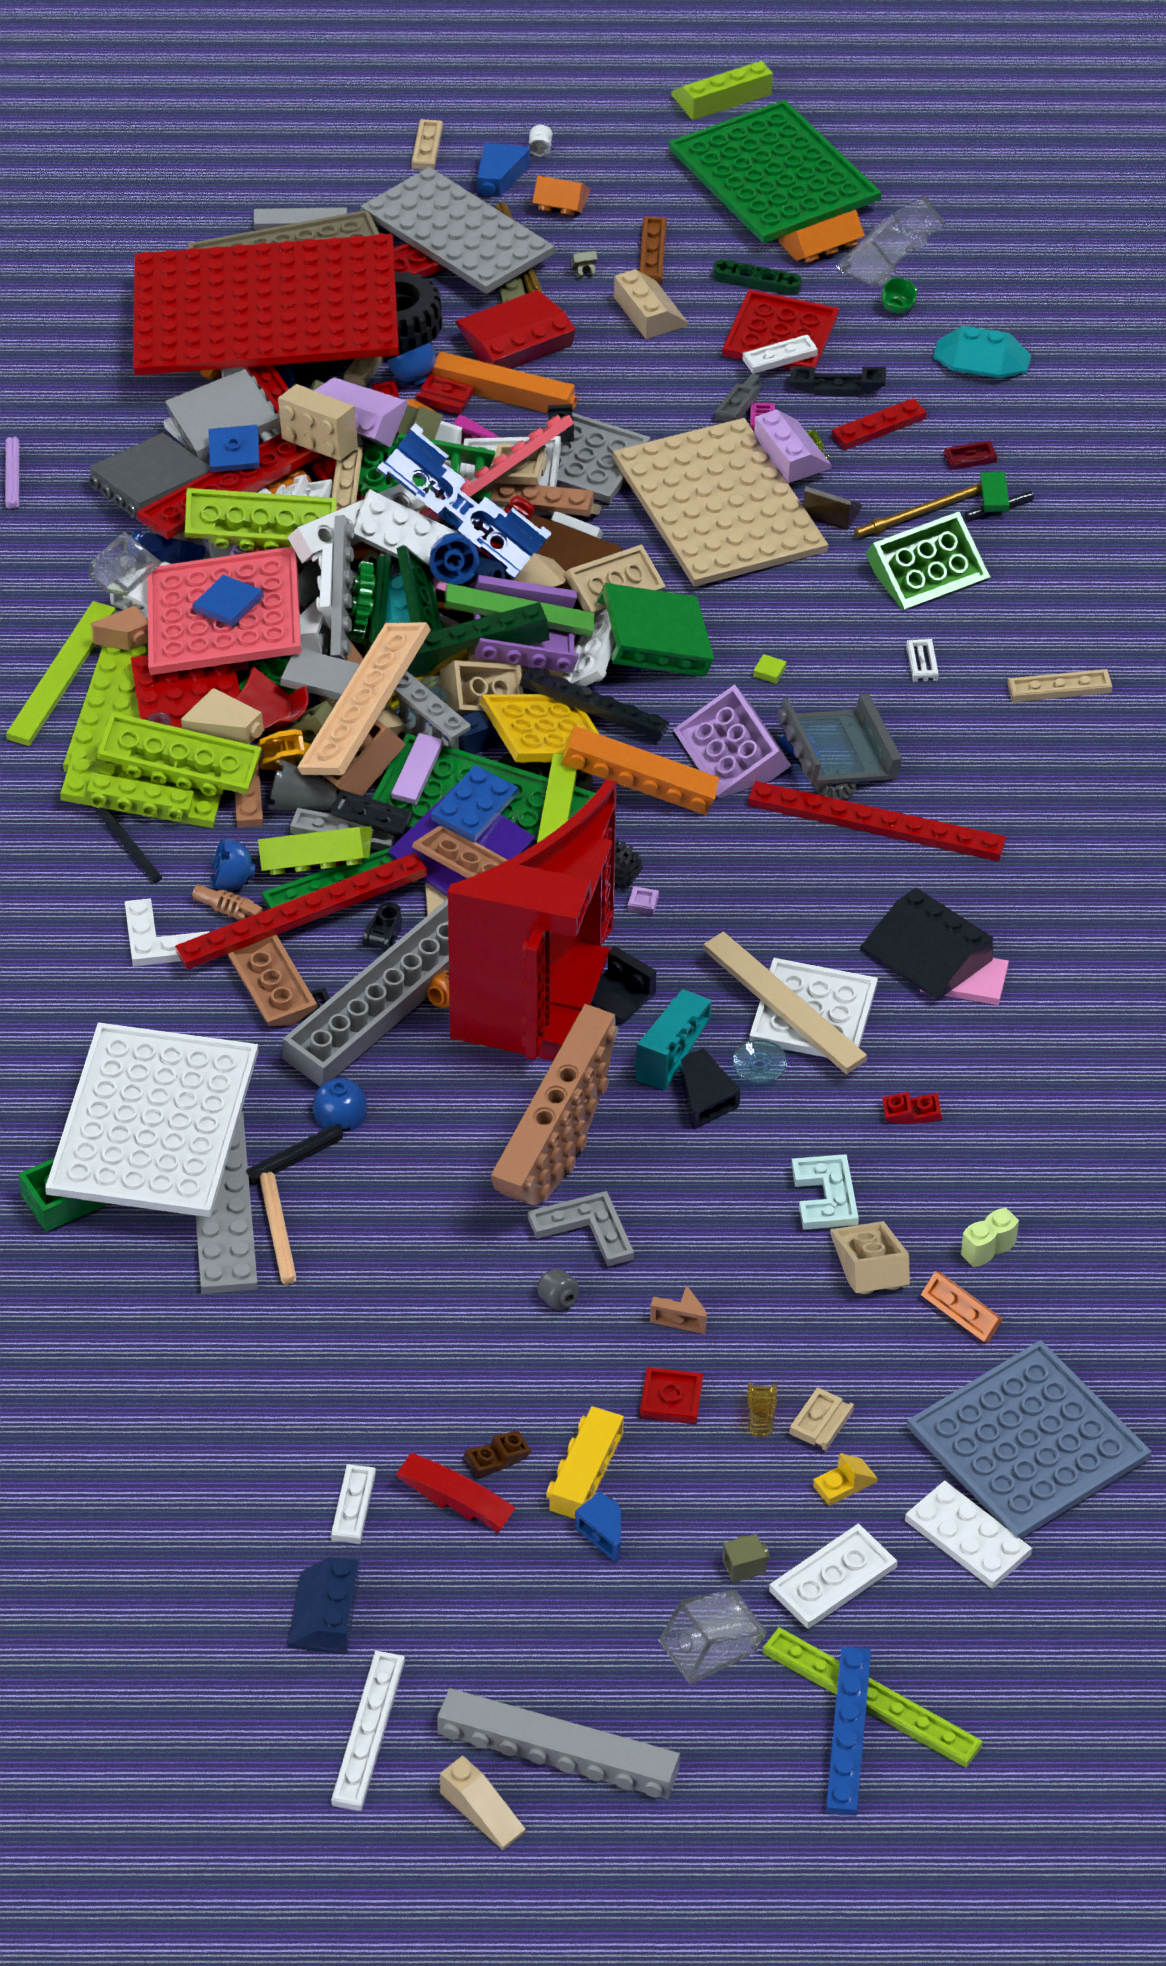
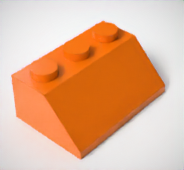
M853 210L778 238V240L796 261L805 259V262H809L819 258L817 253L824 251L825 255L839 251L837 247L844 244L845 248L858 244L857 239L864 237L865 234L857 211Z

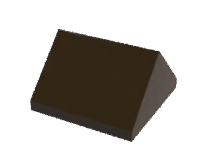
M807 486L804 490L803 508H805L811 519L845 530H849L863 505Z

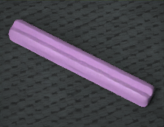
M8 437L6 439L5 502L8 509H17L19 507V439L17 437Z

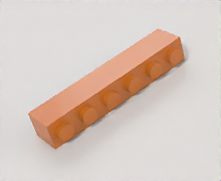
M575 725L566 741L561 762L563 765L603 779L617 781V784L704 815H707L715 800L719 777Z

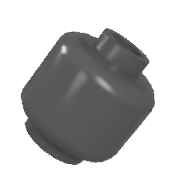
M553 1269L541 1276L537 1292L539 1297L550 1307L561 1311L575 1303L579 1295V1285L564 1270Z

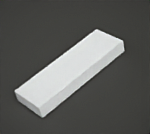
M804 335L743 353V361L752 374L817 356L818 349L810 337Z
M347 1464L332 1528L331 1541L361 1543L376 1468Z

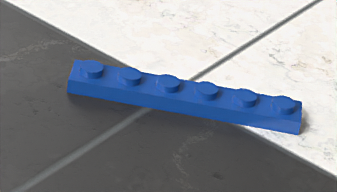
M841 1647L826 1813L857 1816L871 1649Z

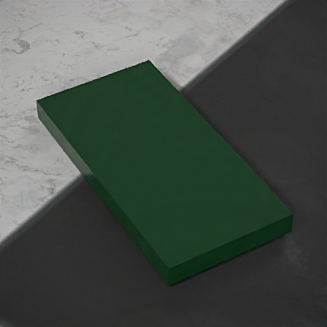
M402 545L396 548L410 623L427 622L431 629L430 632L443 629L430 566L407 546Z

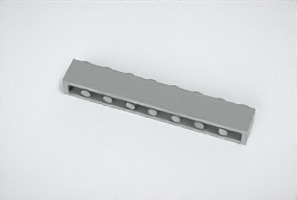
M451 1688L448 1690L437 1717L438 1734L448 1739H458L472 1743L479 1748L486 1747L500 1751L507 1756H518L528 1759L535 1764H546L556 1767L563 1772H574L595 1781L602 1780L616 1784L623 1789L644 1792L651 1797L669 1799L679 1772L680 1753Z

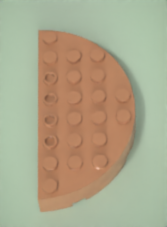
M584 1004L491 1174L492 1184L495 1190L500 1191V1194L530 1205H537L547 1201L566 1173L573 1171L578 1152H582L587 1144L588 1137L586 1134L595 1115L601 1094L606 1092L609 1085V1079L606 1077L613 1043L618 1034V1027L615 1026V1014Z

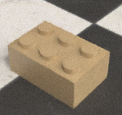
M298 384L278 398L282 439L339 461L358 447L354 405Z

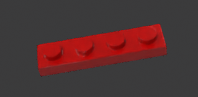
M912 398L832 429V437L845 451L925 420L927 412Z

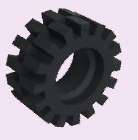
M615 839L614 888L619 885L620 889H624L625 886L629 887L641 872L643 865H641L642 858H638L639 853L633 852L634 848L631 845L629 848L626 847V842L624 841L619 844L618 839Z

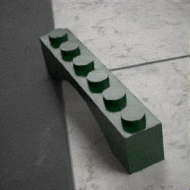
M537 602L429 632L406 671L413 677L429 674L448 657L464 649L477 646L480 638L528 646L550 640L547 617L541 603Z

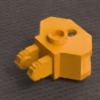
M296 729L280 731L264 737L257 744L265 753V758L262 759L260 767L263 770L282 769V765L278 764L279 759L297 766L308 751L311 743L303 742L302 731Z

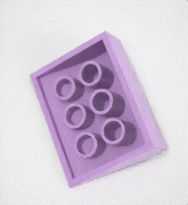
M735 684L673 729L698 769L719 777L716 796L719 799L752 788L755 781L769 782L792 766L748 700Z

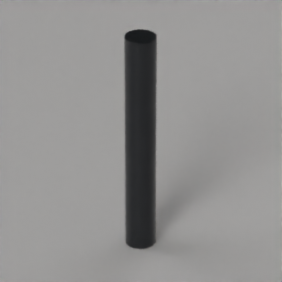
M1032 491L1009 497V508L1034 500ZM984 506L966 511L965 518L967 521L995 512H985Z

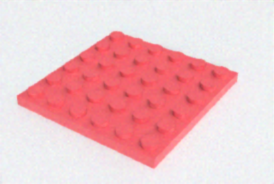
M293 546L147 568L148 661L150 675L302 653L297 553ZM222 575L262 589L264 597L234 626L197 613L193 610L192 606Z

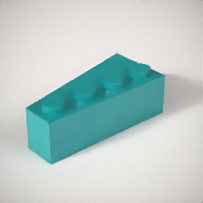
M683 989L676 998L672 999L667 1009L637 1043V1056L634 1061L636 1080L666 1091L681 1067V1059L689 1054L711 1019V999Z

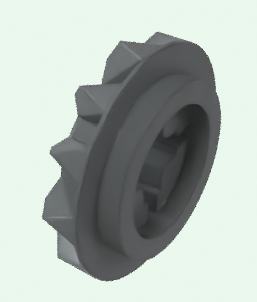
M839 767L837 770L827 768L826 772H819L818 776L849 774V770L841 772ZM832 783L815 784V789L819 795L844 800L853 795L856 790V783H838L836 788H833Z

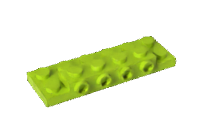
M187 488L185 537L209 539V543L214 544L219 549L228 548L229 545H239V548L242 550H252L254 546L264 547L265 550L292 547L287 537L298 527L335 512L337 498Z
M111 712L97 752V759L122 765V771H126L128 776L132 778H139L141 775L151 777V780L157 784H164L168 781L176 783L180 789L189 790L191 787L201 789L208 796H214L216 793L223 794L224 789L248 795L261 756V747Z
M72 756L60 795V800L208 828H214L222 794L216 793L214 796H208L201 789L193 787L189 790L180 789L176 783L168 781L164 784H157L151 780V777L141 775L139 778H132L126 774V771H122L121 765Z

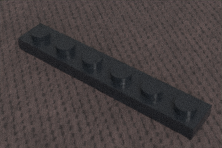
M529 667L520 680L519 686L658 741L668 730L670 722L662 719L659 715L649 714L639 710L636 706L623 704L611 696L600 695L588 687L572 684L567 679L552 676L542 669Z

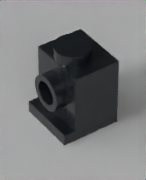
M572 404L547 405V421L557 415L560 418L570 415L573 420ZM574 424L557 435L560 436L561 442H574Z

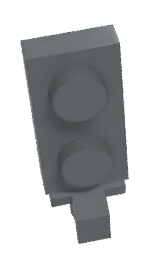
M751 374L744 384L737 383L716 409V420L730 422L743 417L761 392L760 375Z

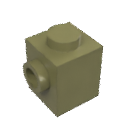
M757 1534L740 1536L735 1540L723 1543L722 1560L732 1583L766 1574V1563L770 1560V1555L766 1544H761Z

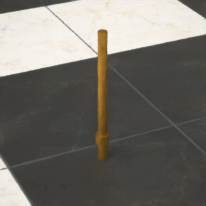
M981 483L889 517L873 519L869 524L854 529V535L856 538H860L871 533L878 534L885 531L887 527L982 493Z

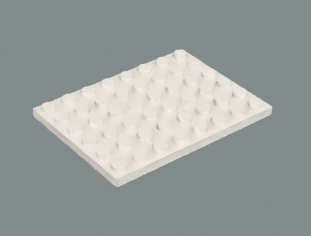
M98 1023L45 1187L46 1195L211 1217L259 1052L258 1044Z

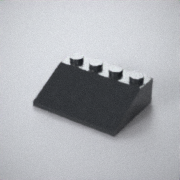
M915 887L895 902L863 942L861 951L934 999L939 1000L993 960V937Z

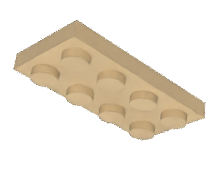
M642 544L568 569L564 573L572 590L577 591V599L583 610L594 614L607 609L605 604H598L596 602L605 583L662 591L666 587Z

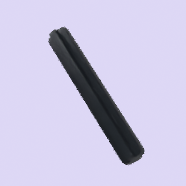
M334 1124L246 1169L249 1181L256 1183L260 1181L262 1173H276L342 1139V1129L338 1124Z

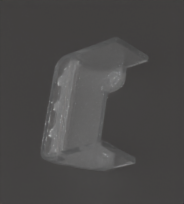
M922 195L880 222L836 266L843 274L869 286L877 285L881 287L890 279V276L898 271L894 266L910 250L915 248L918 251L928 243L926 238L944 227L946 223L927 198Z

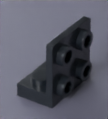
M614 946L608 951V970L600 977L591 1005L613 1013L616 1020L621 1023L625 1022L656 993L657 971Z

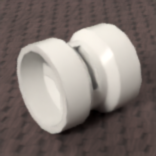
M537 125L531 129L528 146H530V153L533 156L544 157L550 153L552 131L549 127Z

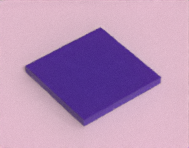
M451 790L388 850V856L393 860L415 852L427 869V876L421 879L447 897L451 884L467 878L416 850L412 845L413 842L440 825L431 820V812ZM499 814L475 842L509 860L532 847L536 840L533 835L502 814Z

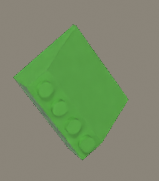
M960 512L877 541L865 553L876 577L903 611L990 578Z

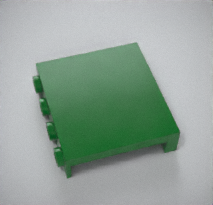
M611 583L604 584L596 602L598 604H605L616 642V647L611 655L613 664L706 677L714 661V656L696 596Z

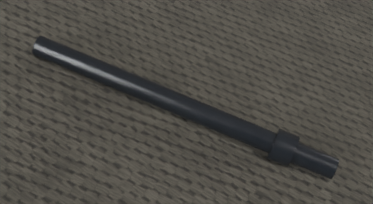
M89 806L93 807L153 883L161 881L162 876L108 809Z

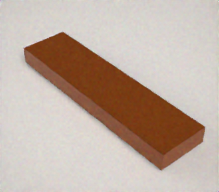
M643 217L640 272L656 280L658 284H662L667 218Z

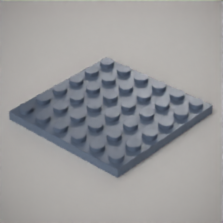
M1041 1340L907 1420V1428L1000 1524L1020 1539L1151 1458L1152 1451Z

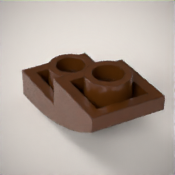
M519 1430L493 1436L491 1444L465 1450L463 1458L474 1476L480 1478L503 1470L523 1460L531 1454V1449Z

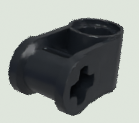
M384 902L378 907L371 923L368 924L364 932L363 946H375L383 949L385 952L395 944L402 930L401 908L398 904Z

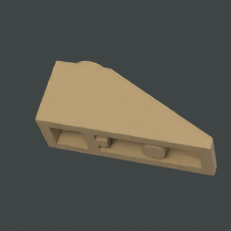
M463 1755L440 1773V1793L502 1850L506 1849L525 1833L524 1826L484 1774Z

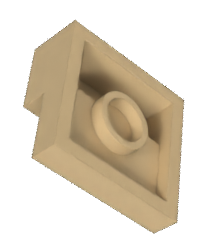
M498 444L494 458L503 453L508 455L512 452L510 447L514 444ZM546 445L541 446L490 483L538 485L540 477L544 476L548 462Z

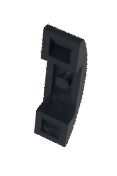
M791 366L789 383L795 389L815 395L855 396L884 387L887 367L863 366L862 374H815V366Z

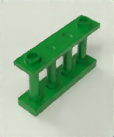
M399 433L394 450H396L407 434ZM428 439L448 455L446 460L451 461L450 468L458 475H460L461 463L475 465V473L484 466H487V468L491 467L495 456L494 450H488L484 447H472ZM412 477L416 486L421 487L425 485L424 479ZM393 478L390 488L399 485L400 483ZM429 485L425 492L428 493L432 486ZM482 488L470 498L477 504H480L485 497L491 500V492L484 491ZM440 493L435 495L436 498L442 496Z

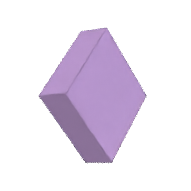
M633 886L628 902V911L653 916L659 898V891Z

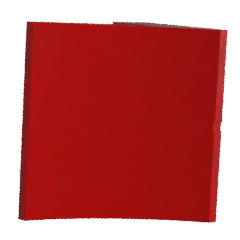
M606 779L596 794L575 815L529 849L485 872L450 885L448 890L450 1039L525 1054L527 1059L536 1060L539 1057L554 1061L584 1004L591 1005L608 958V951L610 950L609 947L601 945L614 928L617 781Z

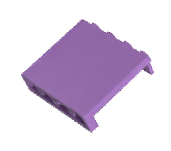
M482 575L478 576L474 588L572 609L577 599V591ZM473 613V620L486 617V615ZM548 628L550 640L530 646L480 638L478 645L474 646V658L573 673L579 654L574 653V633Z

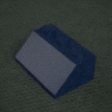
M329 1557L301 1571L288 1642L289 1649L348 1653L359 1586L358 1560Z

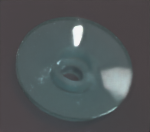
M752 1040L740 1045L733 1055V1066L742 1078L751 1082L765 1083L779 1078L784 1073L787 1067V1057L783 1049L773 1042Z

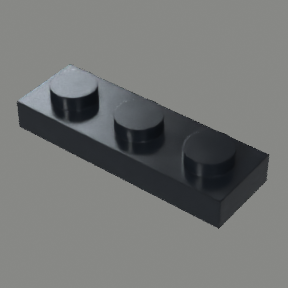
M342 789L331 809L332 816L366 827L371 826L372 829L401 838L406 834L414 817L412 811Z

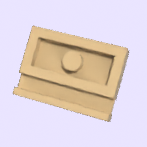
M817 1387L791 1424L789 1434L814 1446L818 1444L826 1451L853 1413L854 1404L842 1402V1398Z

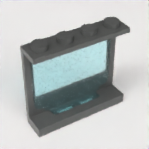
M859 694L855 710L795 713L789 699H783L782 707L778 710L777 714L778 722L782 725L786 733V739L790 741L794 749V755L799 759L802 771L807 775L811 785L897 779L902 757L869 694Z

